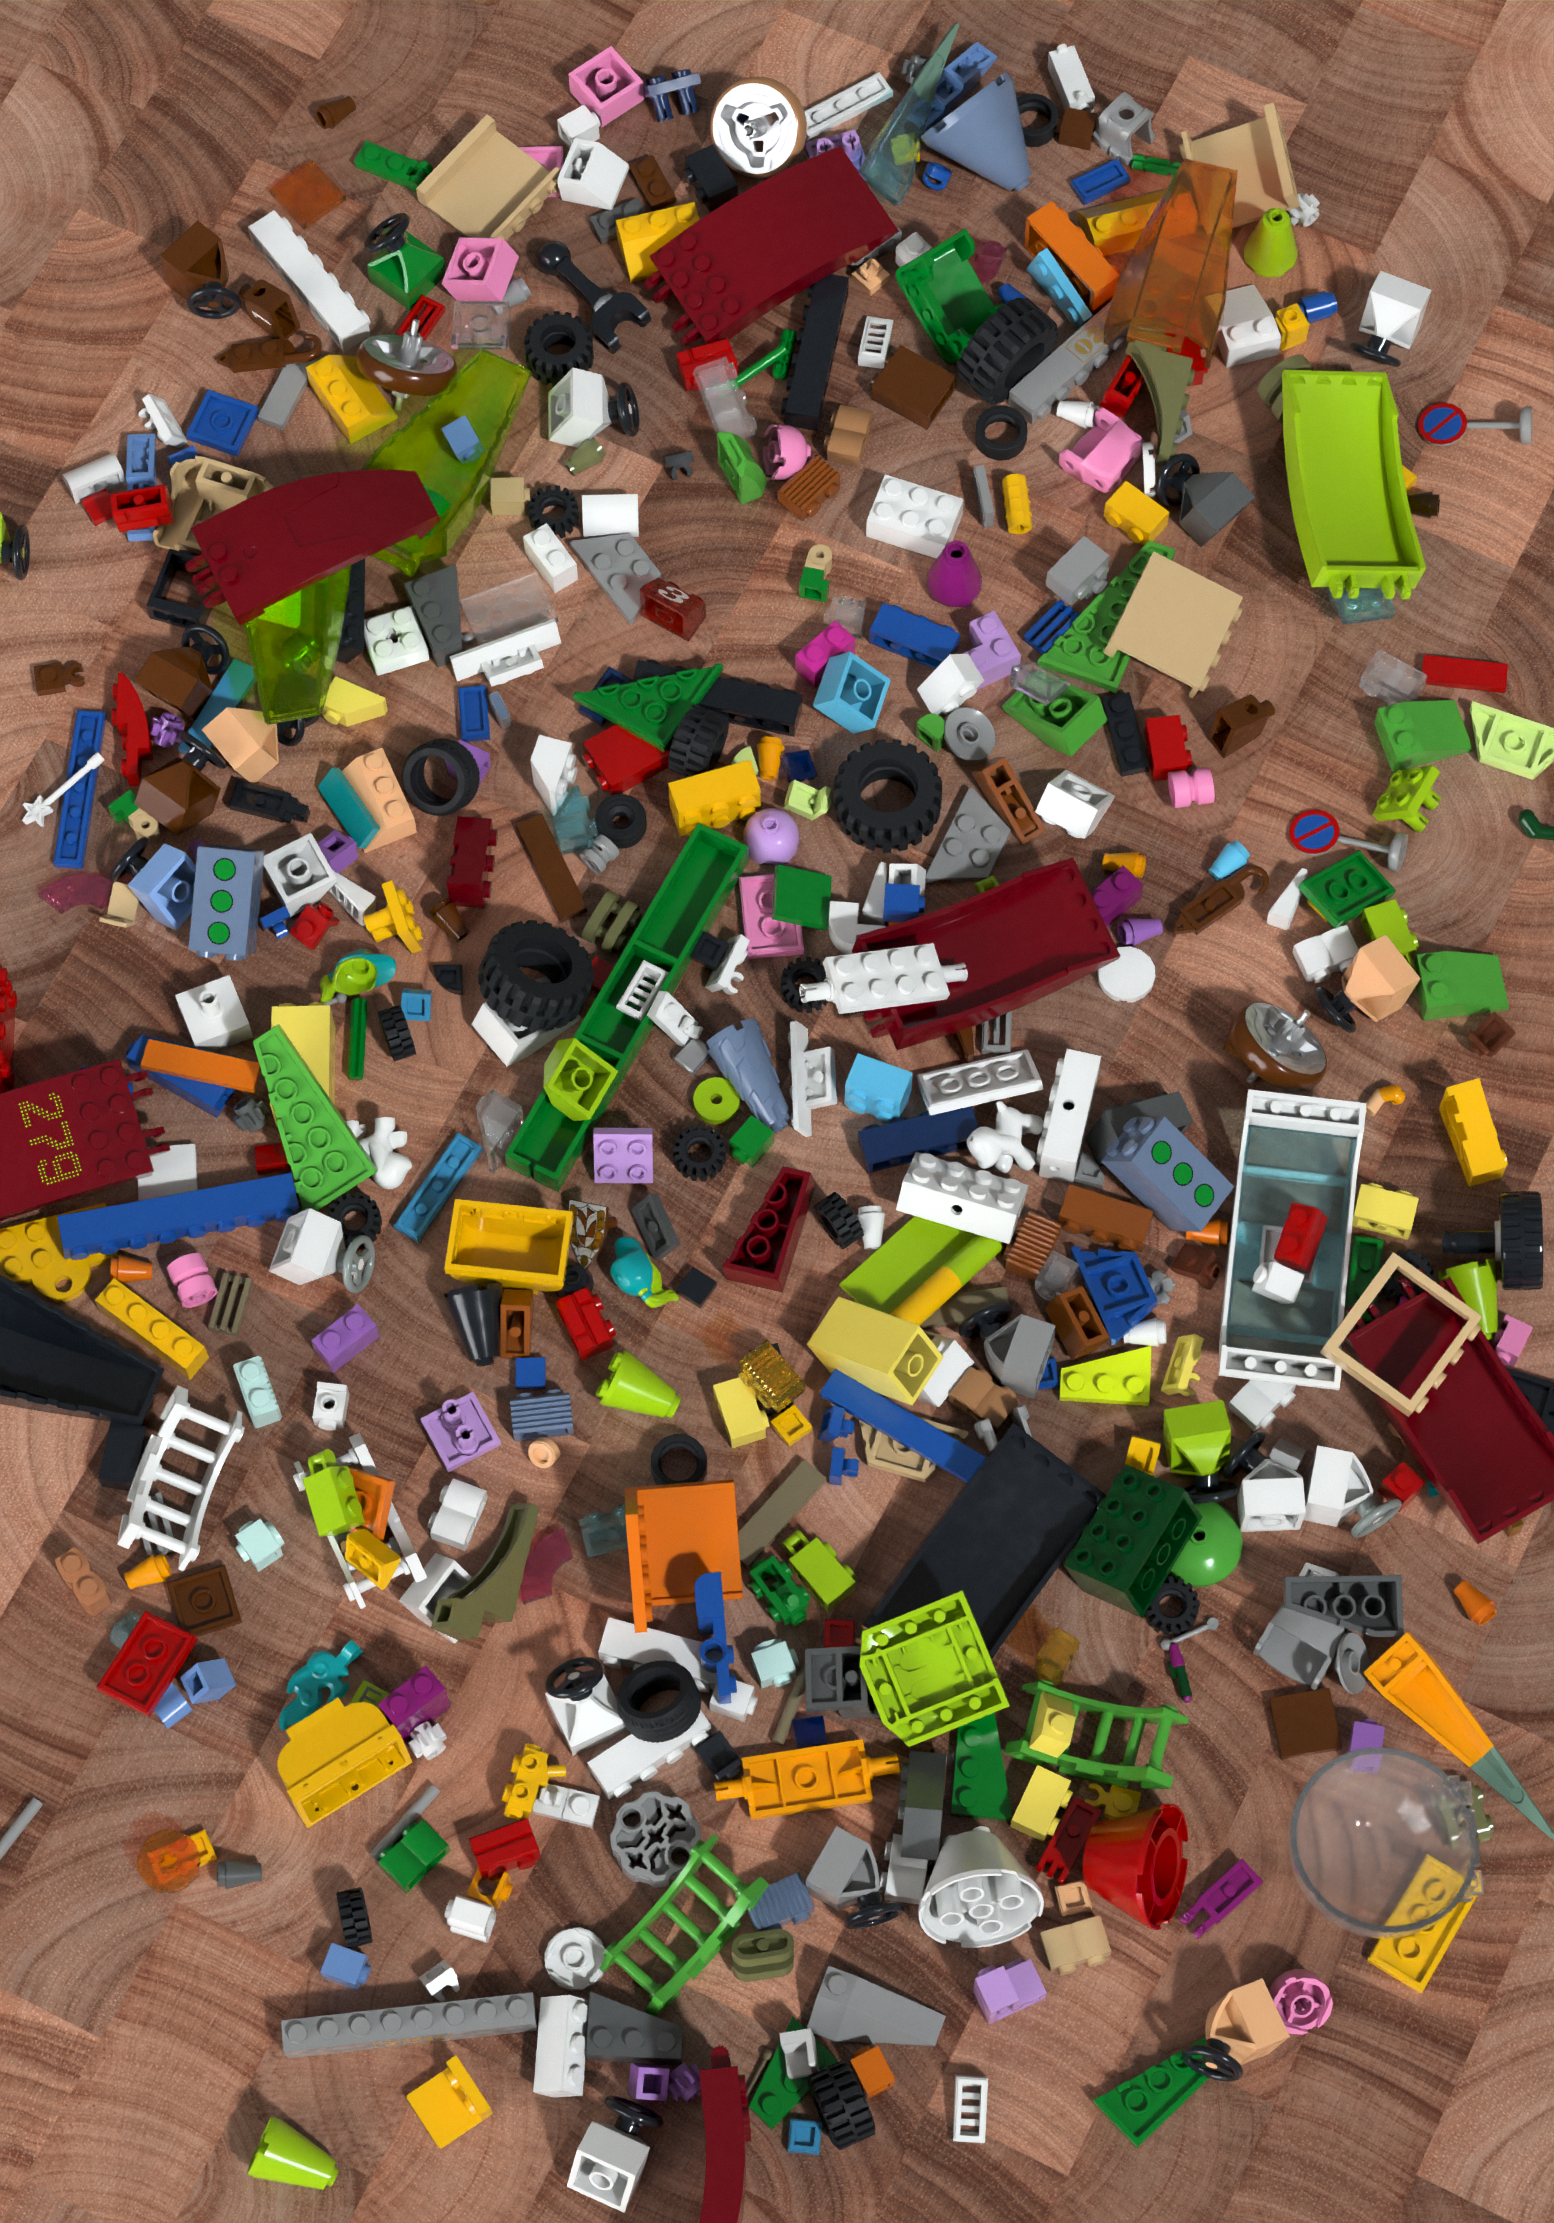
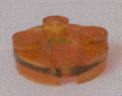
M165 1829L153 1833L145 1840L140 1854H138L137 1867L140 1876L149 1887L158 1893L179 1892L187 1888L198 1877L200 1872L201 1857L196 1844L189 1836L175 1830ZM170 1854L171 1857L177 1856V1861L171 1869H168L167 1866L161 1867L160 1863L165 1861L164 1855Z

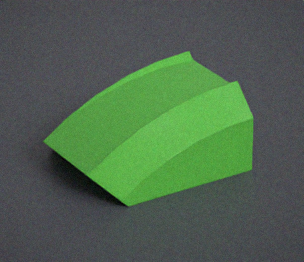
M719 431L717 433L718 462L740 503L743 505L762 497L767 484L766 476L752 455L749 444L736 434Z

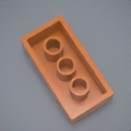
M1051 201L1026 218L1024 248L1033 258L1048 248L1093 316L1118 295L1119 270L1114 264L1107 262L1098 246L1092 245L1087 240L1084 231L1069 220V216L1063 208H1058Z

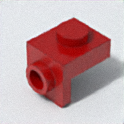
M325 904L306 905L289 933L309 949H316L329 927L337 926L340 920L333 915L334 911Z

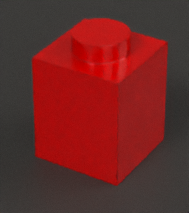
M1402 1462L1381 1482L1378 1492L1387 1501L1400 1499L1402 1502V1506L1398 1511L1400 1512L1421 1492L1425 1482Z

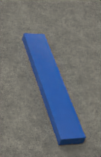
M77 710L67 780L87 764V760L95 753L99 752L101 755L107 717L105 712ZM99 766L96 769H91L64 793L54 857L55 867L84 868Z
M837 1369L833 1371L820 1391V1397L838 1407L845 1408L847 1413L964 1482L969 1480L986 1458Z

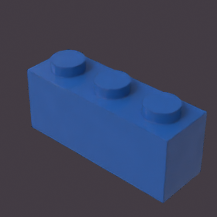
M883 603L869 630L870 644L933 669H936L950 654H956L959 648L960 633L956 632L955 629L947 625L940 626L935 624L925 616H915L905 612L904 609L897 605L890 606Z

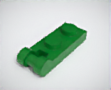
M369 141L364 143L354 160L356 168L413 191H416L421 182L433 171L431 164L426 161H416Z

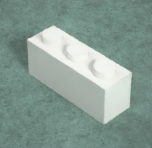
M572 1995L541 1997L534 2093L553 2098L583 2096L589 2000Z

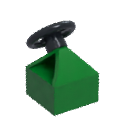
M398 213L375 227L366 238L364 247L368 252L379 251L367 264L370 282L405 308L411 310L421 294L426 296L445 276L444 257L407 232L406 229L410 223V217L406 213ZM377 237H380L379 240H378V242H377V243H374V241L376 240V238H377Z

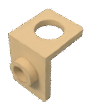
M118 881L113 883L107 915L100 916V922L124 928L135 925L140 900L129 888L128 884Z

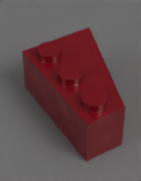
M462 816L457 818L453 841L454 853L450 858V865H452L451 876H447L446 881L450 903L454 902L455 906L485 908V899L491 898L492 882L488 881L489 872H494L495 855H491L492 846H497L498 830L493 829L492 819Z

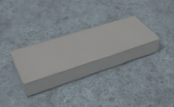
M317 359L305 363L288 364L286 367H283L257 416L259 422L284 430L308 385L306 367L316 362Z

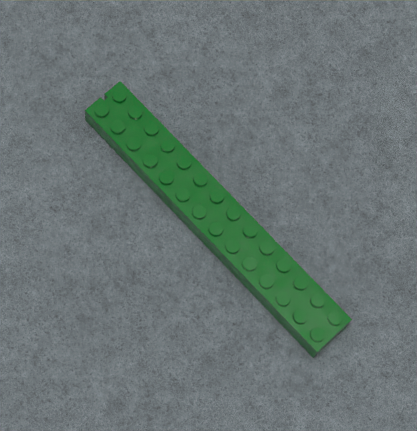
M700 823L696 825L573 1037L618 1070V1073L590 1120H571L551 1104L543 1088L505 1154L507 1168L528 1178H531L532 1174H534L536 1182L559 1192L591 1137L594 1128H596L655 1025L647 1016L651 1006L643 1020L639 1021L616 1009L617 1004L643 960L669 972L659 991H667L672 996L692 961L690 954L702 932H709L749 862V846ZM646 977L643 978V980L655 986L656 982ZM641 985L637 987L649 994L651 993V990ZM635 993L632 995L643 1002L647 1000ZM630 1001L626 1004L639 1012L642 1008Z

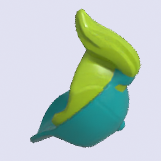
M364 948L345 954L336 964L334 971L321 978L320 989L322 993L320 1001L323 1003L331 1001L335 992L352 996L364 991H370L377 986L389 982L396 972L395 959L385 954H373Z
M621 1237L616 1240L615 1253L617 1259L611 1265L610 1273L614 1283L621 1291L631 1296L641 1297L645 1304L651 1308H657L668 1302L679 1300L678 1295L674 1291L662 1289L661 1273L651 1262L650 1256L643 1251L637 1240L631 1237Z

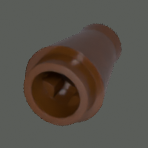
M350 96L323 103L315 110V117L323 129H333L351 112L356 110V105Z
M444 899L429 911L432 916L431 920L449 934L455 942H459L469 934L470 931L466 928L454 902L450 903L448 899Z

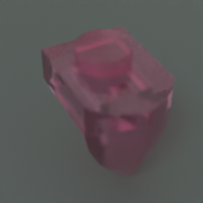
M982 241L976 250L974 267L982 284L989 282L996 276L1006 258L1008 248L1001 246L997 241Z

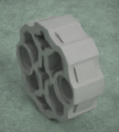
M659 1791L643 1793L640 1798L631 1803H625L616 1814V1822L610 1834L613 1856L616 1857L623 1874L633 1882H643L650 1884L654 1888L669 1886L678 1877L692 1857L689 1854L690 1850L701 1840L700 1824L690 1811V1806L679 1797L662 1795ZM661 1808L662 1818L653 1826L658 1819L657 1809ZM678 1810L681 1811L682 1819L675 1817L673 1820H670V1812L677 1813ZM635 1814L641 1820L638 1825L628 1827L623 1823L625 1817ZM660 1834L662 1843L655 1842L652 1845L650 1836L657 1837ZM643 1838V1841H642V1843L638 1846V1848L629 1847V1846H637V1844H638V1843L641 1841V1839ZM678 1852H684L689 1856V1859L685 1864L677 1865L672 1861L673 1855ZM659 1853L654 1859L655 1869L651 1870L650 1861ZM641 1858L643 1868L636 1866L632 1869L630 1859L637 1862Z

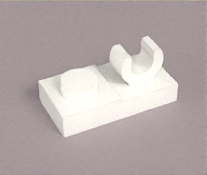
M151 394L146 395L142 399L146 408H143L138 414L139 417L144 419L150 416L149 422L144 425L145 428L150 430L157 428V436L164 444L182 448L188 441L165 400Z
M740 934L727 940L729 949L717 971H712L705 988L711 992L723 989L729 995L737 993L738 990L731 985V979L736 982L743 981L744 979L741 973L734 972V970L747 956L748 951L746 948L750 942L748 938Z
M667 991L658 992L647 1016L678 1046L685 1047L691 1038L698 1039L703 1030L701 1026H697L698 1022Z
M547 1783L546 1788H538L532 1813L592 1828L600 1796Z

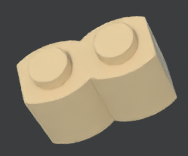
M1101 1916L1083 1919L1072 1924L1040 1932V1939L1050 1972L1058 1971V1975L1072 1973L1077 1970L1076 1965L1088 1963L1089 1967L1103 1964L1106 1962V1957L1111 1955Z

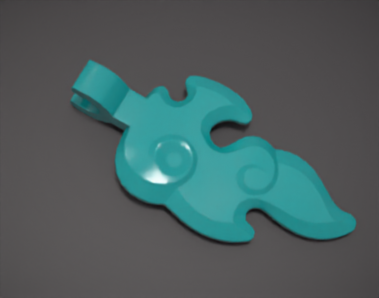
M350 1640L344 1646L337 1657L327 1651L314 1653L309 1658L307 1665L299 1669L291 1677L286 1691L288 1694L296 1692L297 1698L291 1701L280 1715L279 1727L282 1731L315 1712L316 1708L322 1705L323 1696L321 1691L323 1687H329L331 1691L330 1697L327 1700L328 1703L338 1697L341 1699L347 1693L350 1684L342 1682V1677L349 1675L346 1667L363 1653L353 1640Z

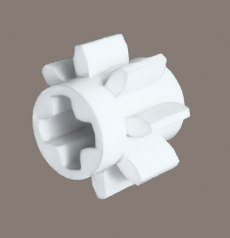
M1298 193L1300 207L1288 210V214L1293 225L1298 224L1299 226L1303 225L1306 227L1318 218L1319 209L1317 206L1320 203L1313 194L1309 196L1307 193L1305 195Z
M429 1721L424 1722L410 1733L413 1740L408 1744L417 1758L424 1755L427 1760H431L446 1748L443 1743L447 1739L446 1733L439 1723L432 1727Z

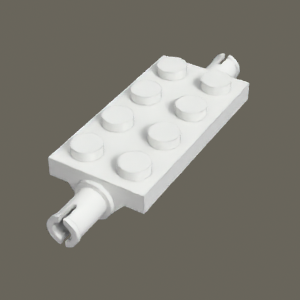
M933 943L826 957L823 961L826 979L823 982L801 984L799 995L805 996L801 998L803 1003L824 999L828 1002H833L836 1004L839 1014L946 1000L950 995L946 983L966 981L968 971L967 969L962 970V968L966 967L963 962L941 966Z

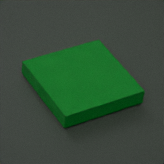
M778 864L774 872L772 920L826 931L829 927L832 876Z

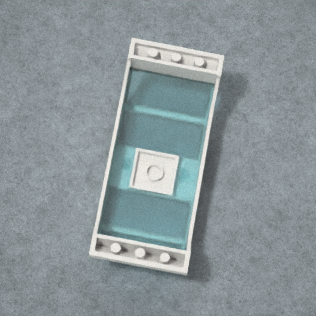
M1248 1089L1236 1167L1219 1333L1218 1376L1333 1390L1340 1389L1342 1368L1322 1355L1320 1351L1344 1318L1357 1170L1367 1103ZM1291 1203L1318 1208L1328 1220L1310 1274L1296 1271L1305 1276L1295 1303L1280 1304L1252 1291L1255 1283L1253 1276L1256 1269L1261 1266V1263H1279L1273 1257L1286 1218L1289 1217L1288 1212Z

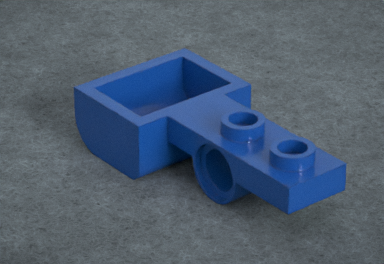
M711 1572L701 1575L696 1580L694 1586L698 1632L701 1635H714L713 1638H709L702 1643L700 1647V1663L707 1672L717 1673L719 1704L731 1703V1693H737L736 1675H729V1664L734 1663L733 1645H727L721 1572ZM711 1650H717L722 1654V1657L717 1661H710L705 1656Z

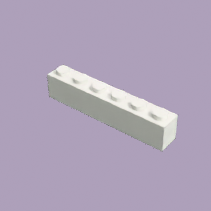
M273 210L248 226L252 244L343 353L370 336L369 324L371 322L364 310L361 309L359 311L356 308L348 291L343 292L340 289L339 282L334 274L331 272L327 273L324 270L321 259L317 254L312 255L308 251L305 240L302 236H296L293 233L292 226L285 217L281 218Z

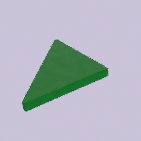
M718 663L714 664L713 667L693 668L678 671L673 675L663 677L658 675L636 680L637 682L623 685L618 683L598 687L597 690L583 693L578 691L573 694V700L665 752L673 741L683 716L694 704L699 705L723 671V665Z

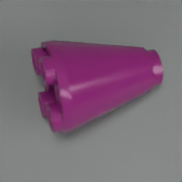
M961 541L948 543L927 574V588L930 598L948 607L965 608L970 606L973 600L977 598L982 587L980 570L969 548Z

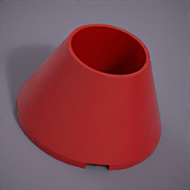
M1166 1803L1097 1822L1092 1827L1085 1844L1083 1878L1086 1887L1149 1929L1161 1930L1160 1925L1162 1923L1168 1924L1174 1916L1182 1896L1188 1866V1859L1182 1858L1183 1841L1188 1842V1829L1185 1816L1180 1807L1175 1804Z

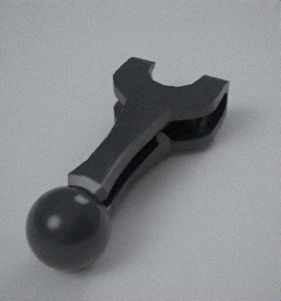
M555 240L548 241L539 248L537 263L540 269L548 275H559L563 282L573 288L585 300L593 311L591 325L596 340L610 353L615 354L621 348L618 336L614 332L619 323L633 321L640 327H645L652 321L647 308L632 293L620 292L610 294L590 281L573 264L570 250L564 243Z

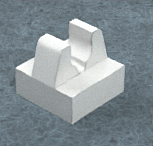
M442 1960L419 1977L427 1991L440 2002L445 2001L442 1989L446 1985H450L455 1992L460 1990L457 1975L445 1960Z

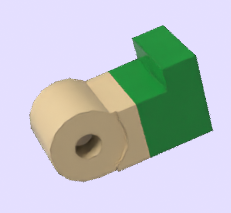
M818 544L810 548L799 584L800 598L827 602L829 581L825 580V576L832 569V551L828 546Z
M128 790L108 806L110 815L117 824L125 820L134 830L137 840L146 836L149 839L148 845H152L160 837L158 821L134 804L136 795L131 790Z

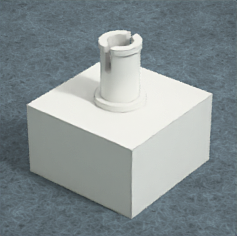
M230 975L175 995L194 1047L216 1052L253 1038L248 1019Z

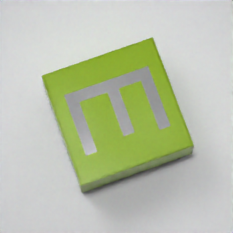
M363 1680L350 1704L366 1702L379 1709L378 1703L390 1695V1693Z

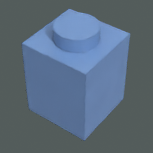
M465 415L441 428L462 465L476 461L481 454L486 452Z
M225 1658L198 1662L180 1677L192 1704L219 1700L236 1686Z
M331 1943L320 1973L324 1979L358 1991L361 1983L366 1984L372 1966L368 1965L369 1959L367 1955Z

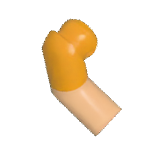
M1393 1084L1376 1089L1366 1102V1114L1375 1116L1384 1102L1391 1101L1394 1105L1401 1104L1406 1097L1405 1093L1401 1091L1402 1088Z

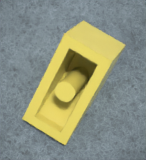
M337 676L334 677L320 702L322 716L328 722L335 725L340 723L346 727L383 716L388 711L385 697Z
M1044 1691L1041 1693L1029 1745L1030 1749L1056 1758L1070 1745L1076 1719L1071 1701Z

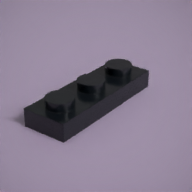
M1130 692L1102 697L1101 703L1107 717L1106 722L1121 777L1149 772L1150 766Z

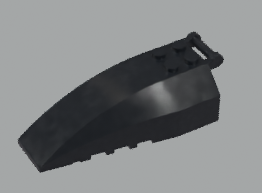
M0 1275V1404L67 1416L142 1425L164 1369L129 1348L122 1347L117 1341L103 1336L84 1322L77 1321L65 1314L60 1308L53 1307L38 1298L34 1293Z

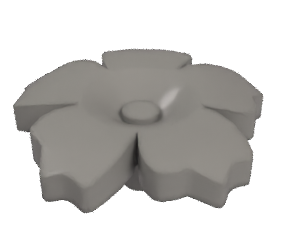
M1161 1270L1154 1271L1152 1278H1147L1157 1298V1304L1168 1305V1302L1171 1301L1168 1293L1173 1292V1287L1176 1285L1174 1279L1167 1278V1275Z

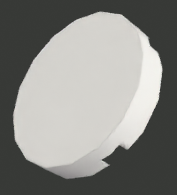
M1142 442L1144 494L1148 497L1156 496V491L1150 488H1154V485H1156L1155 458L1152 451H1149L1154 450V444L1152 442Z
M1131 946L1118 947L1117 950L1120 958L1098 969V983L1103 992L1111 999L1127 1001V1003L1136 1002L1144 998L1152 990L1156 977L1155 966L1150 957L1142 950Z
M581 1927L563 1930L557 1933L548 1943L545 1951V1968L550 1979L560 1988L569 1991H583L594 1986L603 1976V1972L599 1968L605 1959L602 1955L605 1948L601 1939L592 1931Z

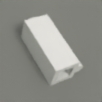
M1059 45L1055 51L1049 52L1048 70L1064 110L1066 107L1094 112L1095 95L1075 46Z

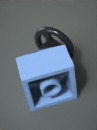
M143 836L119 860L112 870L109 879L111 882H116L126 873L130 874L133 880L128 884L129 888L155 921L177 931L192 914L196 865L186 852L165 843L150 860H147L141 855L147 848L149 839Z

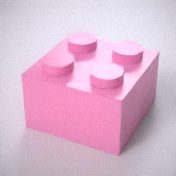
M612 46L568 74L570 93L581 105H585L590 113L594 112L598 116L601 127H604L644 100L642 79Z
M459 237L441 284L457 302L502 303L519 256L503 238Z

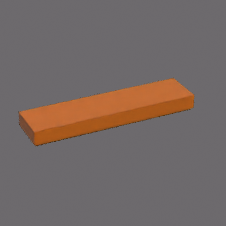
M152 1039L147 1041L140 1064L141 1069L251 1093L255 1092L261 1072L258 1062Z

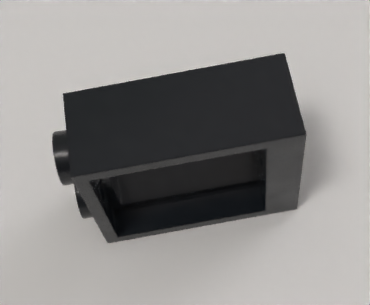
M169 549L146 605L151 619L182 628H187L196 623H207L212 608L204 607L203 600L199 609L165 600L177 570L187 572L185 568L186 563L196 557L191 552ZM207 566V567H205V568H203V569H201V570H198V571H196V572H192L191 574H197V573H199L200 571H202V570H204V569H206V568H208V567H210V566ZM218 588V589H216V590H214V591H212V592H209L208 594H205V596H204L203 599H205V597H207L208 595H211V594L214 593L215 591L219 590L220 588Z

